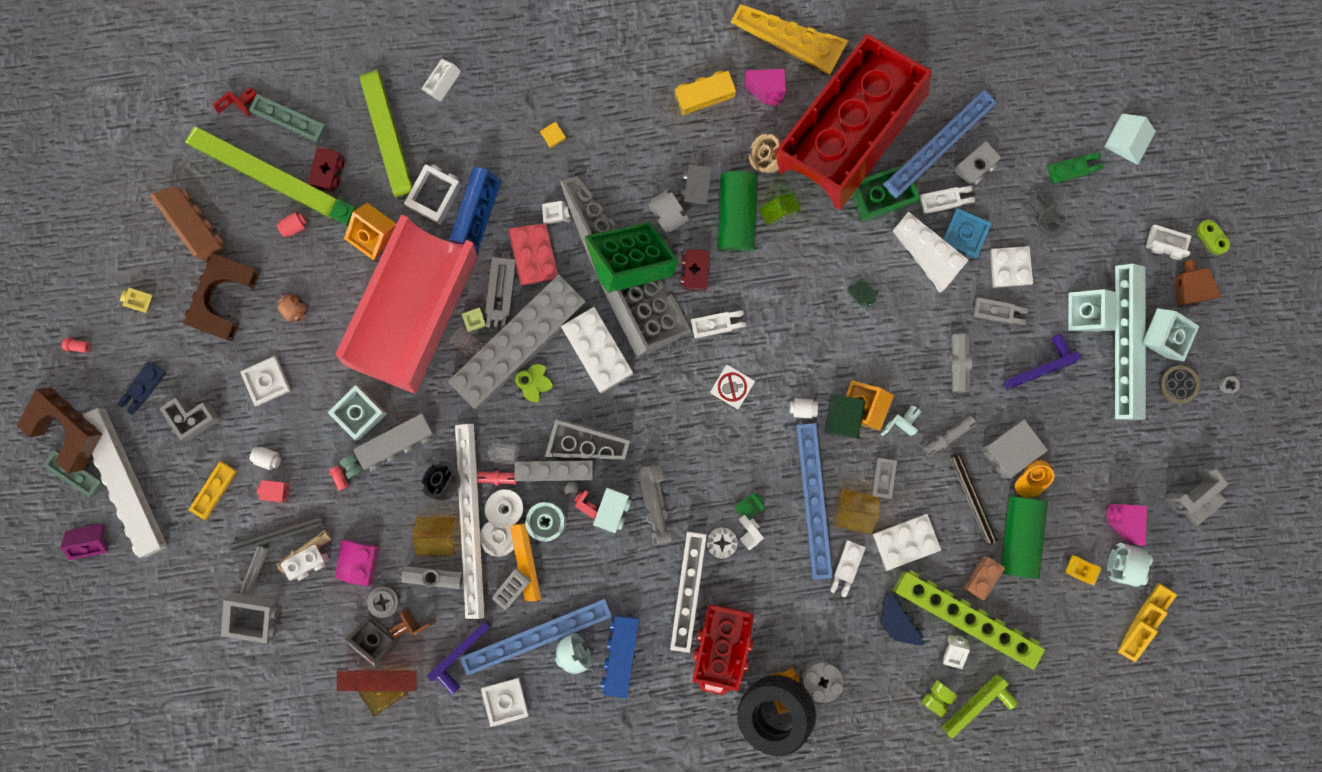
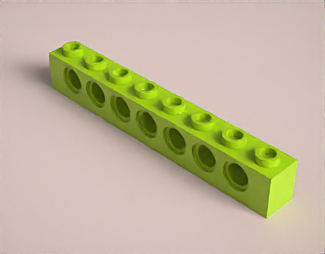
M912 570L909 573L906 571L901 573L892 590L893 592L1030 669L1035 670L1045 649L1040 647L1041 643L1031 637L1029 640L1022 637L1024 633L1015 628L1009 630L1005 627V622L997 618L993 621L988 618L989 613L979 608L975 611L970 608L971 603L963 599L959 602L953 598L955 594L946 589L943 592L936 589L937 584L928 579L926 582L920 580L919 577L921 575ZM920 584L922 590L919 594L915 595L913 588L915 585ZM933 594H937L939 597L938 602L932 604L930 601ZM955 604V611L949 614L948 606ZM971 613L973 619L970 623H966L965 616ZM985 623H989V625H990L989 631L986 632V633H983V631H982L983 625H984ZM1002 633L1007 634V639L1004 642H1000L999 639ZM1023 642L1024 649L1018 652L1017 645Z

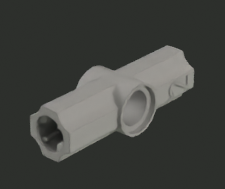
M952 334V355L949 358V370L952 372V392H970L969 372L972 369V357L969 355V334Z
M404 566L401 575L402 583L454 589L461 588L463 578L462 572ZM430 572L436 575L435 582L429 581L428 574Z

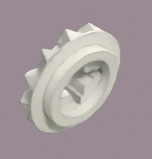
M716 528L707 538V548L714 557L728 558L737 549V537L728 528ZM722 535L725 541L731 543L724 545L723 551H721L720 545L714 544V542L720 541Z

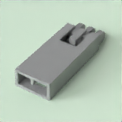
M492 257L485 310L487 315L486 327L491 328V322L494 320V328L498 329L499 321H502L501 329H503L507 325V317H511L516 275L515 259ZM495 297L503 298V303L497 302V309H494Z

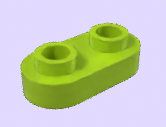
M1205 220L1198 224L1196 228L1197 235L1212 254L1221 255L1229 250L1230 242L1215 221ZM1207 226L1211 228V232L1207 230ZM1219 241L1223 244L1222 247L1218 245Z

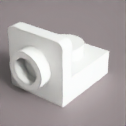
M557 201L542 204L543 223L572 222V214L567 202Z
M949 635V645L943 657V664L963 669L970 651L968 640L959 635Z

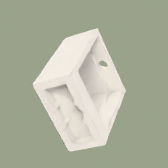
M425 164L404 205L408 209L441 225L462 185L458 181L459 178L451 173L446 175L442 173L441 168L433 164L431 167ZM429 174L451 184L437 212L415 202Z

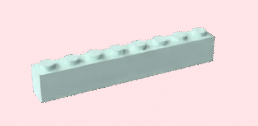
M1137 264L1115 266V419L1146 420V346L1142 344L1146 336L1145 266Z

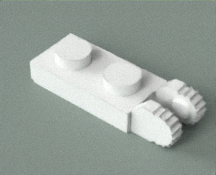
M972 186L955 187L920 195L923 215L974 203V197L960 199V194L969 193L972 191Z
M724 312L691 319L694 338L716 335L746 327V322L732 325L730 322V318L741 317L744 315V312Z
M846 540L833 575L834 579L830 592L834 593L837 590L839 579L845 581L841 596H847L866 547Z

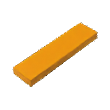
M525 523L512 525L510 531L518 569L531 580L523 590L524 600H541Z

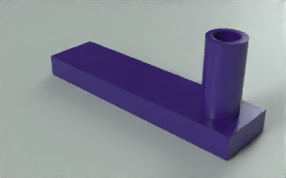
M1059 334L1053 337L1052 341L1061 358L1009 378L1003 385L1006 391L1077 363L1082 357L1079 351L1072 353L1063 334Z
M486 620L430 672L427 678L431 682L437 678L449 693L453 695L460 688V685L445 669L492 626L489 621Z

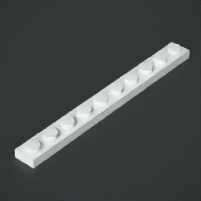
M474 424L455 425L457 470L461 478L459 508L465 618L481 619L484 618L475 433Z

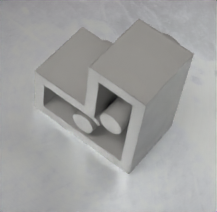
M175 397L159 408L181 441L192 440L221 420L213 406L209 403L202 402L191 409L185 399Z

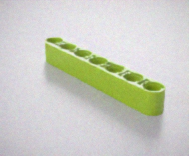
M378 69L360 74L361 85L392 192L395 197L409 194L413 185L381 75Z

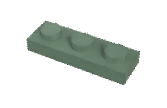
M53 450L43 466L89 498L94 497L103 484L101 479L85 468L83 471L67 473L55 462L60 451Z

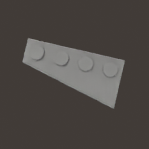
M557 418L554 422L545 457L625 460L632 439Z

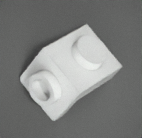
M744 515L739 521L748 532L740 540L748 550H751L764 537L757 530L760 526L752 518L749 521Z

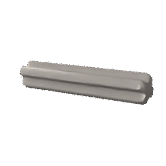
M257 546L239 594L251 596L268 552L267 547Z

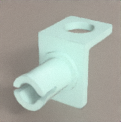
M911 405L903 418L899 415L894 416L880 435L883 436L888 433L894 424L910 436L916 434L918 430L912 424L921 414V411L919 409L915 411L917 407Z

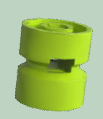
M936 680L930 688L931 694L927 693L921 703L942 718L948 710L947 705L952 704L958 695Z

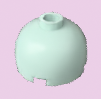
M577 633L563 638L556 650L557 665L571 674L584 672L592 666L590 650L588 648L585 651L582 642L585 641Z

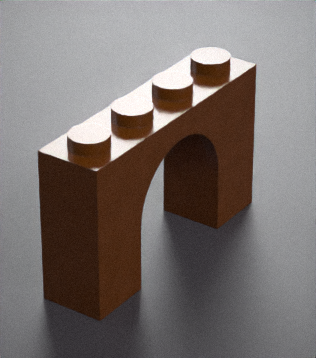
M212 253L211 257H208L204 274L199 278L198 289L192 295V303L184 315L185 321L183 324L233 342L240 324L224 319L213 311L210 302L212 292L218 285L224 282H236L254 289L261 272Z
M51 387L35 389L17 427L29 438L42 436L47 432L54 417L58 418L65 430V442L55 462L67 473L83 471L102 433L93 424L88 422L80 412L76 411L68 401L64 400L55 389Z

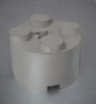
M670 188L652 198L651 202L648 203L655 216H660L658 222L666 233L674 231L689 221Z
M819 659L810 662L805 667L801 678L802 685L814 701L828 703L835 700L842 693L843 677L835 665ZM821 677L825 679V684L823 685L819 683Z

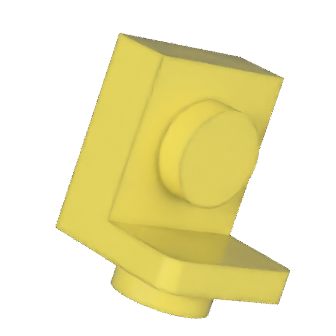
M128 288L127 291L123 290L120 301L123 302L122 306L146 313L152 295Z

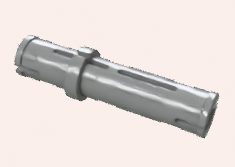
M969 415L942 435H937L936 439L922 447L923 451L928 457H931L939 450L946 449L952 441L977 426L976 421Z

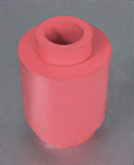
M294 212L281 219L277 227L283 237H290L305 229L307 220L302 213Z

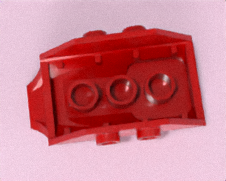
M710 604L707 606L703 630L699 629L697 641H700L699 649L695 648L693 660L696 663L692 682L698 683L701 691L724 695L730 690L738 692L744 671L747 672L749 667V660L746 659L747 654L752 652L753 640L750 639L754 615L750 612L723 605Z

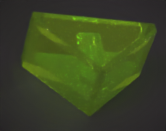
M793 193L778 196L759 208L767 226L801 210Z

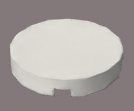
M489 521L484 524L480 531V544L486 553L491 556L501 557L508 555L514 550L510 527L499 528Z

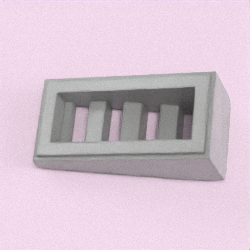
M516 568L492 596V599L504 610H507L531 580ZM515 577V578H516L521 584H523V585L521 586V585H520L515 579H513V578Z

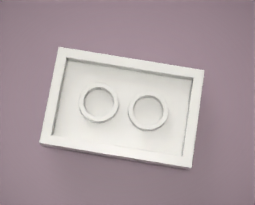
M928 514L872 534L886 571L941 551Z

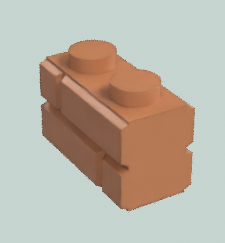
M983 556L970 576V581L966 582L963 589L984 601L1005 568L991 558Z

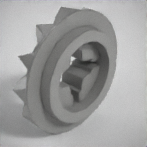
M389 587L374 589L367 599L368 609L374 616L379 618L391 616L398 607V597L395 591ZM381 597L388 600L390 599V601L385 604V608L383 607V605H376V603H378V601L381 600Z

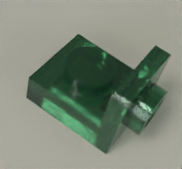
M863 278L847 291L861 308L865 305L870 307L877 301L876 296L879 294Z

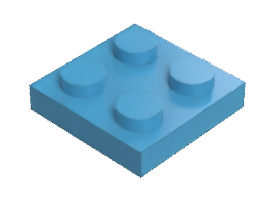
M956 208L943 240L958 252L976 259L992 223Z

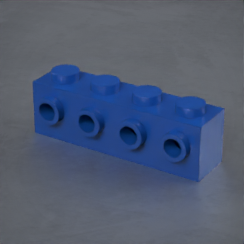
M616 614L615 619L611 618L610 630L613 631V636L608 638L607 650H610L609 658L605 657L604 663L607 675L602 677L601 689H604V695L627 699L639 617Z

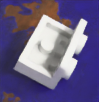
M1153 225L1146 248L1152 249L1153 253H1165L1170 255L1172 259L1181 260L1190 255V251L1187 250L1191 236Z
M312 545L282 562L281 566L289 581L294 579L300 581L308 577V572L314 569L316 572L326 566L325 563L330 559L327 553L321 554L317 546Z

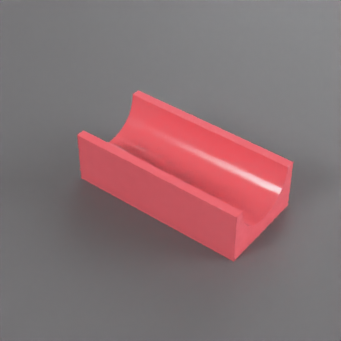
M401 215L335 355L343 365L416 394L478 258L474 243L466 240L464 244H456L442 240L417 227L409 217Z

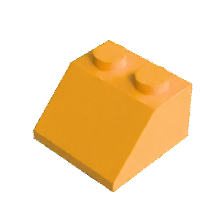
M365 203L353 211L344 239L372 260H375L386 247L396 223L369 203Z
M851 381L846 397L866 401L861 425L881 431L894 395L879 387Z

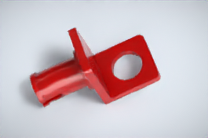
M251 87L238 97L228 91L213 104V107L220 114L234 103L249 117L250 114L246 106L254 100L257 93Z

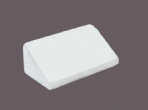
M441 59L421 90L436 100L442 101L461 71L453 63Z

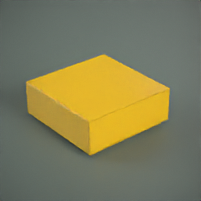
M556 122L540 131L550 149L566 139Z

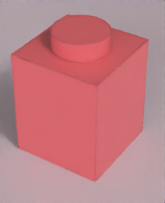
M261 480V484L257 488L259 500L288 502L290 483Z

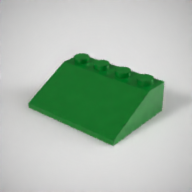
M651 222L591 234L584 238L598 279L608 293L672 277L678 264V259Z

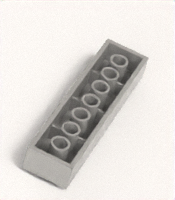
M558 275L468 361L448 383L475 410H479L562 330V325L571 321L587 305L586 301Z

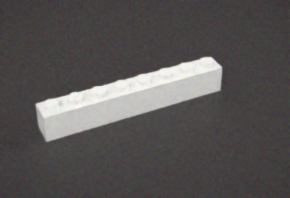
M96 408L83 414V417L102 433L92 453L94 457L93 463L99 469L102 475L101 481L107 486L109 498L117 508L116 514L125 526L124 532L133 544V552L139 558H142L168 547L106 409Z

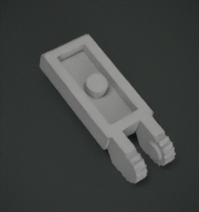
M976 298L972 317L1007 324L1026 325V320L1013 318L1014 312L1028 314L1029 309L1015 306V304Z

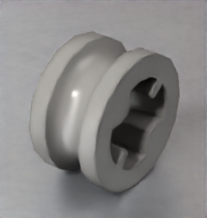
M1226 376L1220 380L1219 387L1224 393H1235L1238 391L1240 383L1237 378ZM1226 381L1233 382V385H1231L1232 389L1226 388L1225 384H1228Z

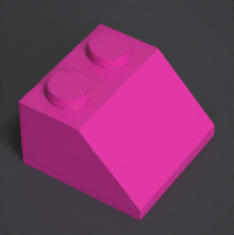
M785 69L746 70L744 87L763 104H768L769 106L779 105L783 102L786 92Z
M1109 504L1106 516L1109 519L1108 523L1127 544L1146 546L1147 506Z
M342 539L334 578L352 584L372 585L380 546Z

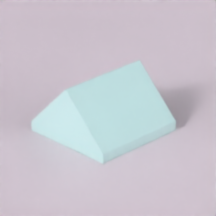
M1121 114L1104 147L1138 165L1156 131L1147 117Z

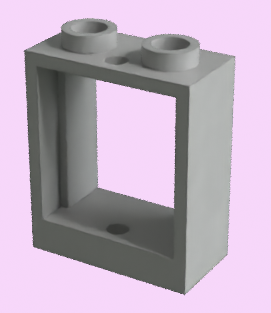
M231 592L223 600L221 636L267 644L272 637H275L277 632V625H275V619L279 611L278 607H276L277 600ZM238 607L265 611L263 631L237 627Z

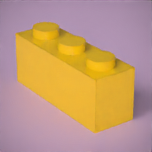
M723 70L717 71L708 78L700 77L691 84H680L675 89V97L682 115L734 98L736 95L729 70L725 72Z

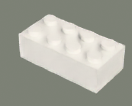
M594 307L561 326L600 394L634 375Z

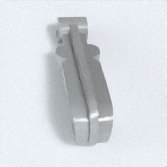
M648 464L641 468L639 478L645 508L649 511L646 514V520L653 525L652 543L653 545L671 542V534L666 530L664 523L668 518V513L666 510H662L664 501L660 482L664 481V477L659 464Z

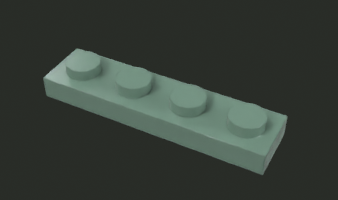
M256 94L249 109V112L316 143H319L326 129L324 124Z

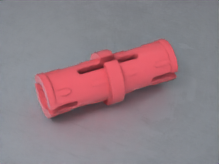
M495 470V472L478 471L477 477H485L477 478V483H494L495 485L517 484L515 479H509L515 478V473L500 472V470Z

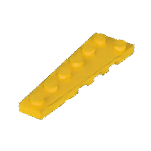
M741 4L731 20V23L829 75L848 43L846 39L828 33L823 34L815 31L813 28H805L797 25L798 23L788 22L780 19V17L768 15L765 12Z

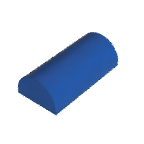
M473 167L449 239L456 244H464L466 240L473 242L477 252L479 251L502 182L488 169Z

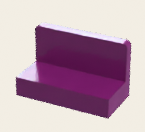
M97 524L66 531L60 548L68 560L107 553L108 546L102 538L104 525Z

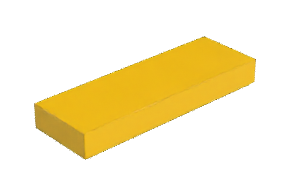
M219 461L188 510L203 520H207L238 471L223 461Z

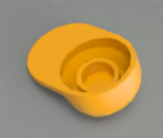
M1035 460L1025 467L1024 473L1015 482L1017 494L1024 498H1034L1040 495L1054 481L1055 475L1052 466L1044 460Z

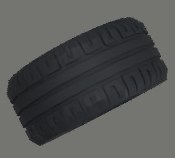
M782 675L766 676L755 682L742 696L737 710L739 729L744 735L743 737L746 738V741L757 751L776 757L786 756L800 749L811 735L816 723V708L809 692L796 680H792V678L787 676L783 677ZM775 700L785 705L792 715V728L789 730H777L768 725L761 713L762 702Z

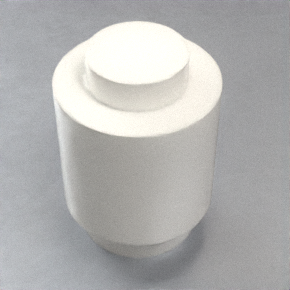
M794 398V402H790L789 411L793 413V417L797 418L817 417L818 402L813 401V399Z
M255 447L250 454V461L254 465L270 471L278 468L281 462L278 452L264 447Z

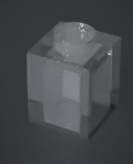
M492 443V447L489 446L488 458H490V462L515 465L518 446Z

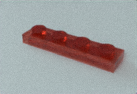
M417 670L337 671V691L417 690Z

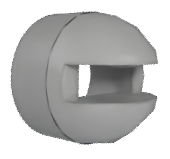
M569 481L565 483V496H573L580 492L576 482Z

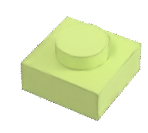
M480 307L462 313L468 332L486 327Z

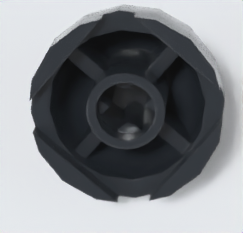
M439 461V464L436 466L432 464L422 478V484H424L422 491L426 496L438 501L452 498L458 492L461 485L459 472L446 461Z

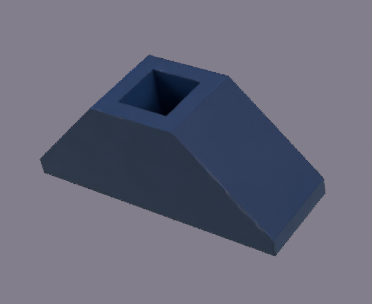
M889 593L885 594L880 623L894 641L923 646L925 644L922 640L924 635L918 627H913L911 624L913 619L909 613L902 611L900 608L902 603L896 595L892 596Z

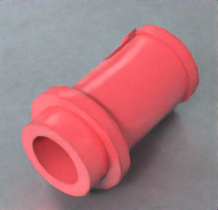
M68 337L63 340L62 349L66 350V352L88 353L90 342L74 340L72 337Z
M340 465L329 470V476L332 475L338 491L350 486L343 473L344 468H341Z

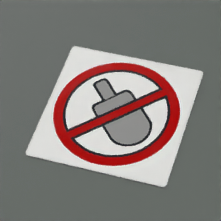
M726 365L710 393L734 408L739 409L755 381L731 366Z

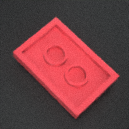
M546 223L508 230L521 286L551 281L558 276Z

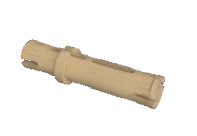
M323 530L316 537L297 550H292L290 555L276 563L278 569L284 574L285 572L281 566L282 562L312 545H316L319 549L332 540L331 535L327 530Z

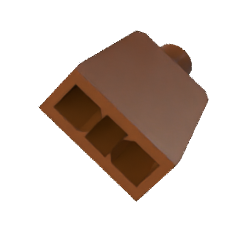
M1196 260L1183 262L1186 273L1175 277L1177 307L1221 297L1209 268L1198 270Z

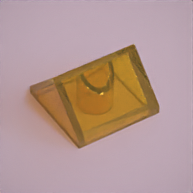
M842 488L833 526L872 535L879 518L880 497Z
M455 516L416 517L412 536L416 556L455 555Z

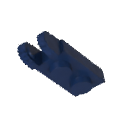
M148 361L127 389L126 394L121 397L118 406L121 408L125 407L132 397L136 400L132 402L127 410L128 413L133 415L142 403H145L166 372L153 362Z

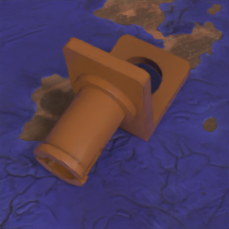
M406 609L399 613L403 621L390 627V633L398 630L392 634L394 638H398L407 631L410 632L411 636H414L435 623L436 620L434 619L419 628L410 610Z

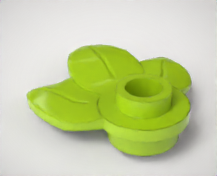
M532 365L528 370L518 372L515 377L516 385L522 389L523 396L531 402L538 403L540 398L539 392H546L553 387L551 381L543 376L546 371V367L543 365ZM524 376L528 377L527 383H522Z

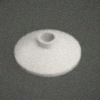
M499 490L493 493L486 502V517L496 527H511L520 520L523 514V502L515 492ZM505 507L509 508L507 513H503Z

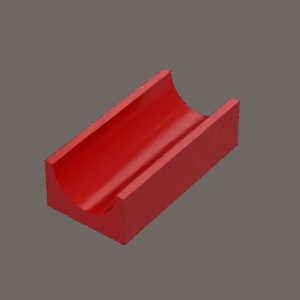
M866 34L776 149L778 172L784 175L787 170H793L809 177L825 190L832 199L834 207L841 210L929 95L932 71L871 35Z

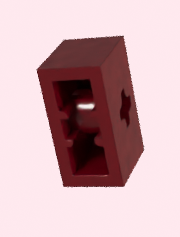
M317 147L308 184L314 188L335 193L336 188L340 184V171L343 170L345 165L344 156L340 152Z
M686 250V255H682L681 266H685V274H681V285H684V290L707 291L709 251ZM693 266L697 267V270H700L697 271L696 275H693V272L689 271L693 269Z

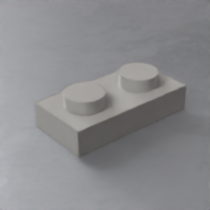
M877 458L871 496L892 499L897 461Z
M1219 492L1194 514L1185 515L1195 526H1198L1227 501Z

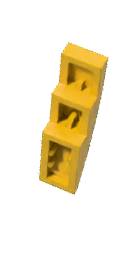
M1158 582L1132 622L1118 649V653L1134 662L1138 660L1158 633L1157 627L1168 614L1166 610L1176 598V592Z

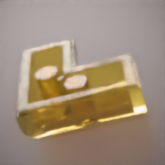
M371 672L353 684L373 717L408 695L407 688L399 678L381 689Z

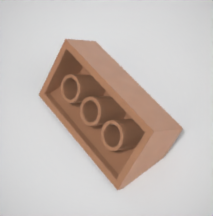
M174 186L150 194V197L194 257L206 262L212 253L220 255L227 250L223 245L225 242L222 237L213 232V225L208 219L203 218L201 215L203 211L197 204L192 203L190 200L192 196L186 189L182 190Z

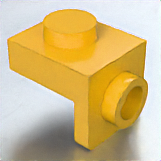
M1072 555L1065 573L1080 581L1095 585L1101 567Z

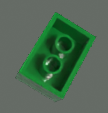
M903 165L866 177L852 194L862 223L914 205L920 200L914 182L897 198L883 185Z

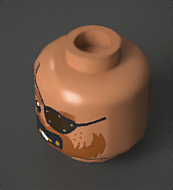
M289 293L279 299L277 309L286 321L299 322L306 316L304 313L307 310V306L298 295H291Z

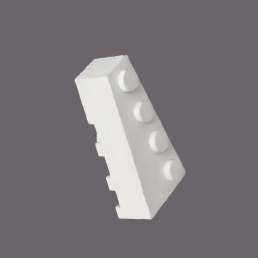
M910 212L903 217L893 230L903 246L912 254L916 263L925 271L929 280L934 283L939 293L946 289L968 262L966 257Z

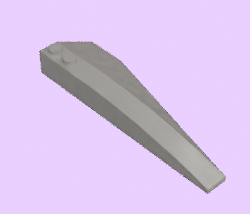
M576 176L562 180L560 183L581 240L595 270L584 238L587 235L616 229V224L612 219H608L603 212L602 206L592 199L593 195L579 177ZM661 280L610 293L606 291L600 282L637 358L692 332L677 301L671 293L667 294L663 288L665 285Z

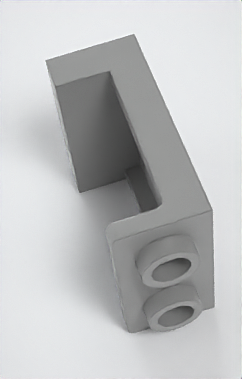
M1025 419L1018 420L1013 424V427L983 447L985 450L984 455L989 461L995 463L997 466L995 469L1001 477L1012 478L1048 451Z
M1199 469L1197 473L1203 481L1187 495L1170 493L1164 499L1176 513L1194 514L1228 485L1225 475L1218 469Z

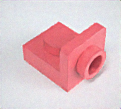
M587 490L584 493L580 491L574 500L576 502L575 507L595 519L598 513L596 511L597 506L589 501L585 504L583 501L589 492Z

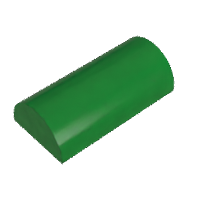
M730 171L720 174L717 250L755 252L758 175L744 171Z
M1008 496L1001 566L1005 570L1002 574L1040 579L1048 501Z

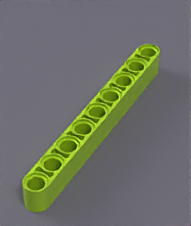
M193 126L185 141L189 146L333 219L329 214L337 199Z

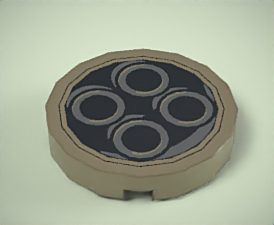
M1178 365L1168 368L1163 372L1159 381L1161 394L1172 403L1182 404L1190 402L1199 392V378L1194 370L1187 366Z

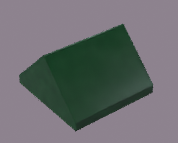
M841 395L831 396L824 434L859 439L866 401Z

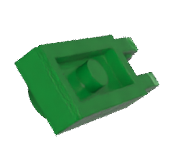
M1100 153L1084 155L1048 165L1047 170L1051 183L1057 184L1103 169V164H1097L1092 167H1088L1087 164L1088 161L1100 158Z

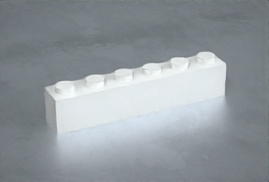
M687 531L670 650L690 653L707 536L704 533Z

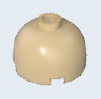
M762 134L757 137L751 145L752 154H749L752 167L764 173L778 171L776 149L783 141L772 134Z

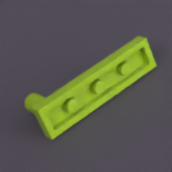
M995 674L940 728L953 739L996 696L1010 710L1017 706L1018 701L1006 689L1009 684L998 674Z

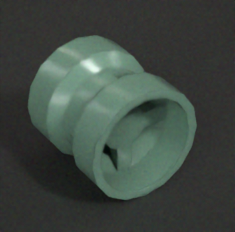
M355 454L340 461L342 468L346 469L348 479H352L366 471L363 470Z

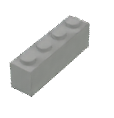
M421 413L358 446L353 451L363 470L370 469L372 472L380 468V464L387 460L389 463L397 459V455L403 451L406 454L413 451L415 445L419 443L423 445L430 442L432 436L436 434L426 414Z
M594 461L515 462V481L594 480Z

